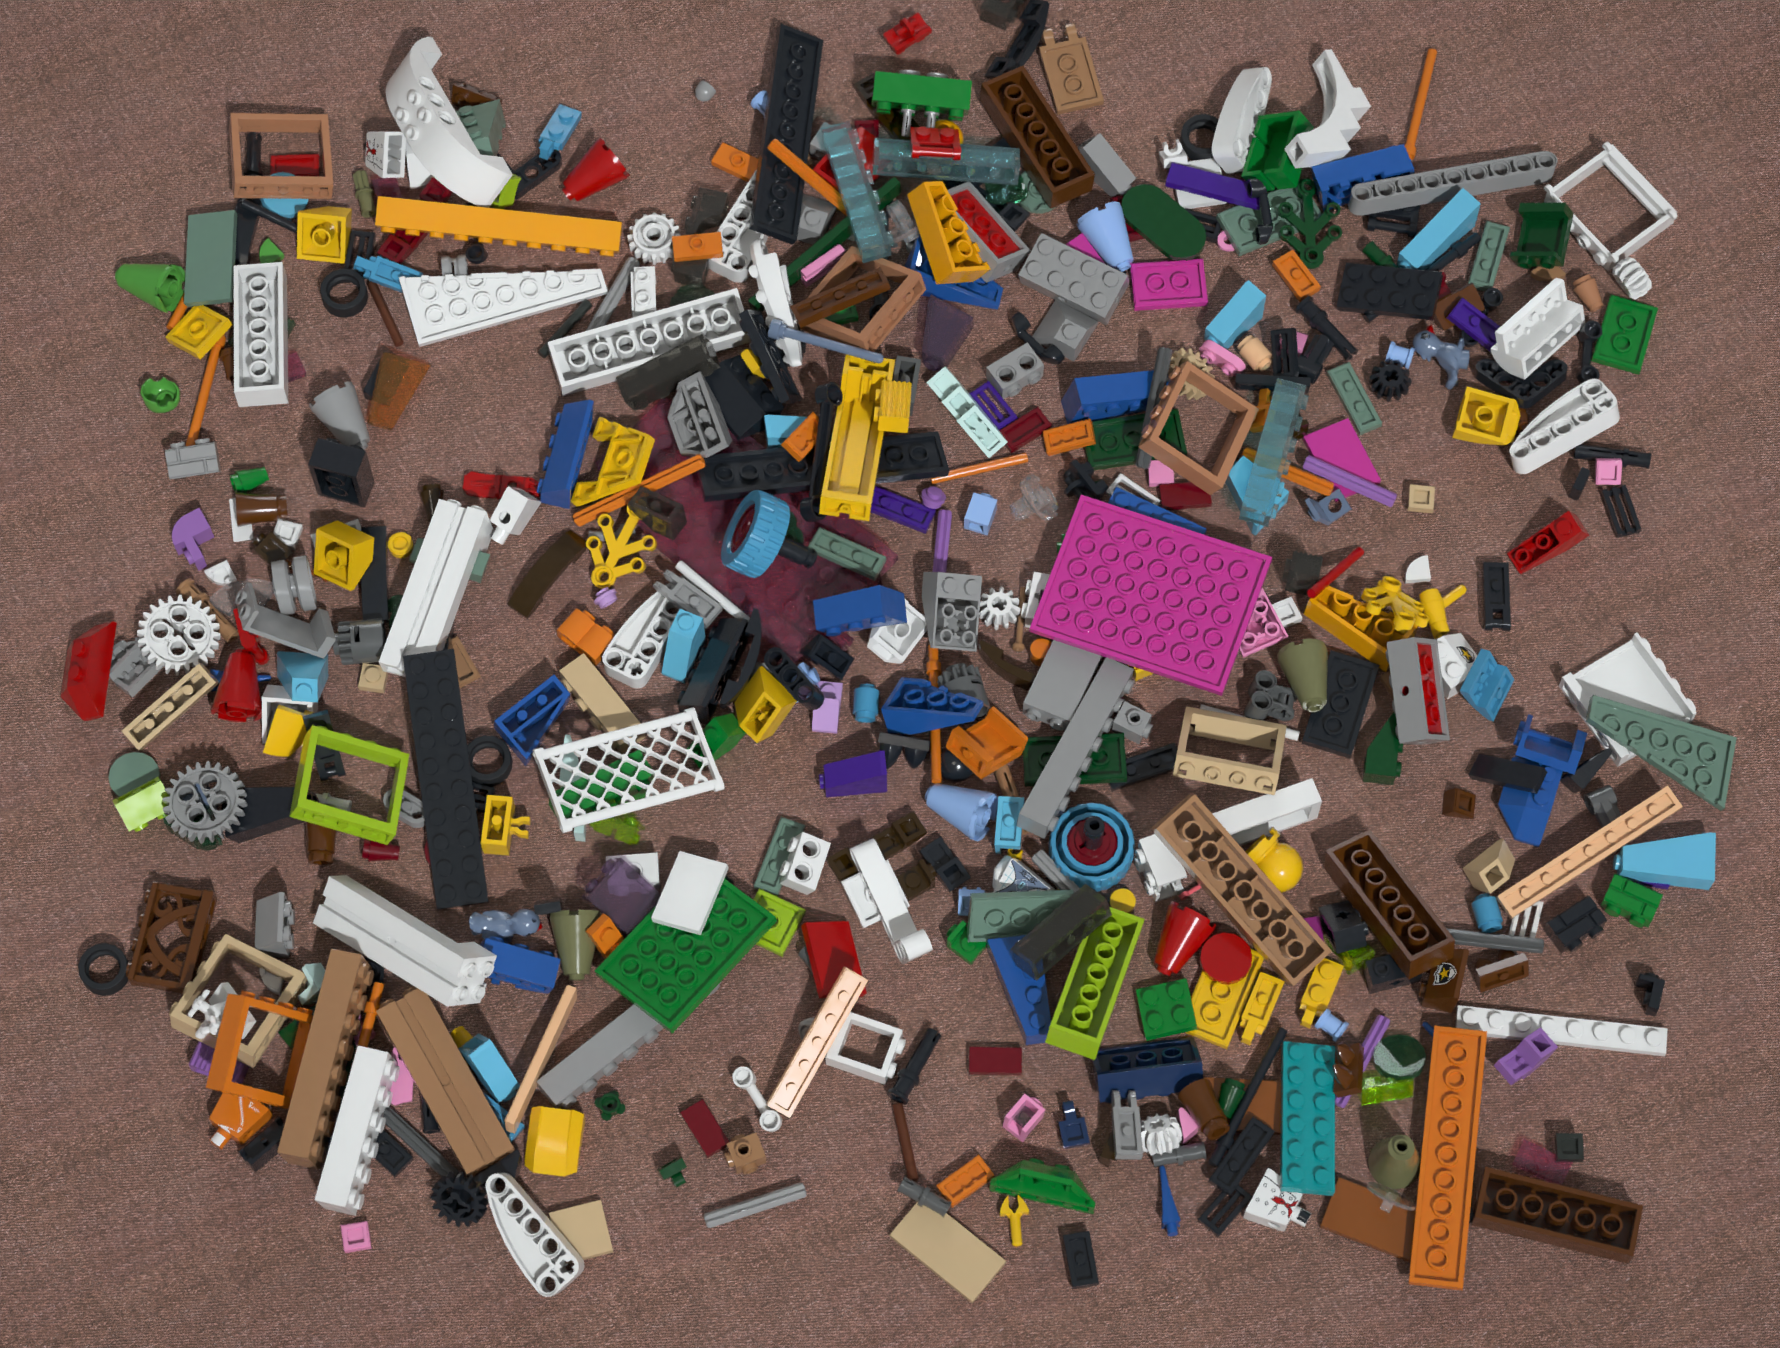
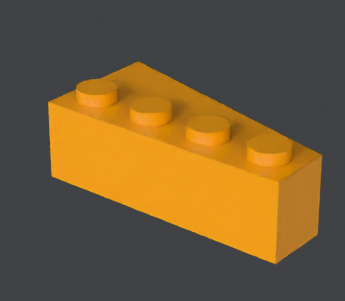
M943 181L923 182L907 194L936 284L974 282L991 270L988 263H983L978 254L981 250L977 243H972L966 232L969 228L965 221H962L957 216L956 210L958 208Z
M1331 586L1326 587L1315 598L1309 599L1303 615L1370 662L1380 665L1379 668L1385 672L1390 668L1386 659L1387 642L1414 637L1419 627L1414 624L1407 633L1398 632L1393 628V619L1395 617L1393 612L1386 613L1381 610L1379 615L1370 614L1365 610L1368 602L1363 603L1355 600L1352 595Z

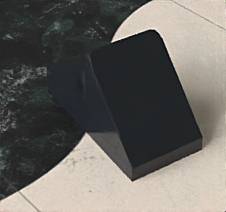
M518 1149L473 1177L474 1183L481 1181L480 1190H486L485 1185L489 1176L503 1172L509 1173L518 1183L522 1165L520 1152ZM498 1178L496 1180L495 1187H497L500 1184L499 1181L502 1180V1178Z

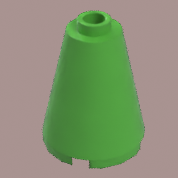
M123 264L117 269L115 274L117 285L120 288L165 313H168L167 311H175L185 291L182 289L183 281L185 282V271L181 266L175 264Z

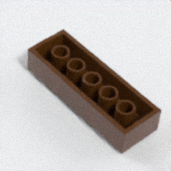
M1024 66L981 83L979 100L1050 209L1092 191L1095 178L1094 172Z
M1370 829L1326 850L1325 870L1353 907L1359 912L1363 920L1366 921V924L1408 979L1453 958L1455 939Z
M1485 1167L1481 1174L1471 1225L1629 1264L1634 1256L1643 1205Z

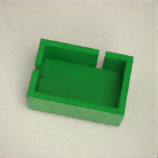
M1300 110L1259 115L1254 131L1256 137L1252 138L1242 172V177L1246 182L1248 179L1257 178L1266 186L1267 191L1274 190L1275 187L1278 190L1297 188L1302 168L1294 167L1285 151V147L1297 134L1312 131L1314 128Z

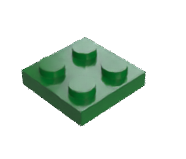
M1187 978L1136 989L1147 1041L1198 1030Z

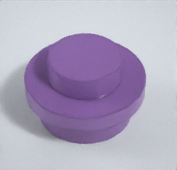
M938 487L925 488L921 493L922 503L928 508L938 509L945 502L946 495Z

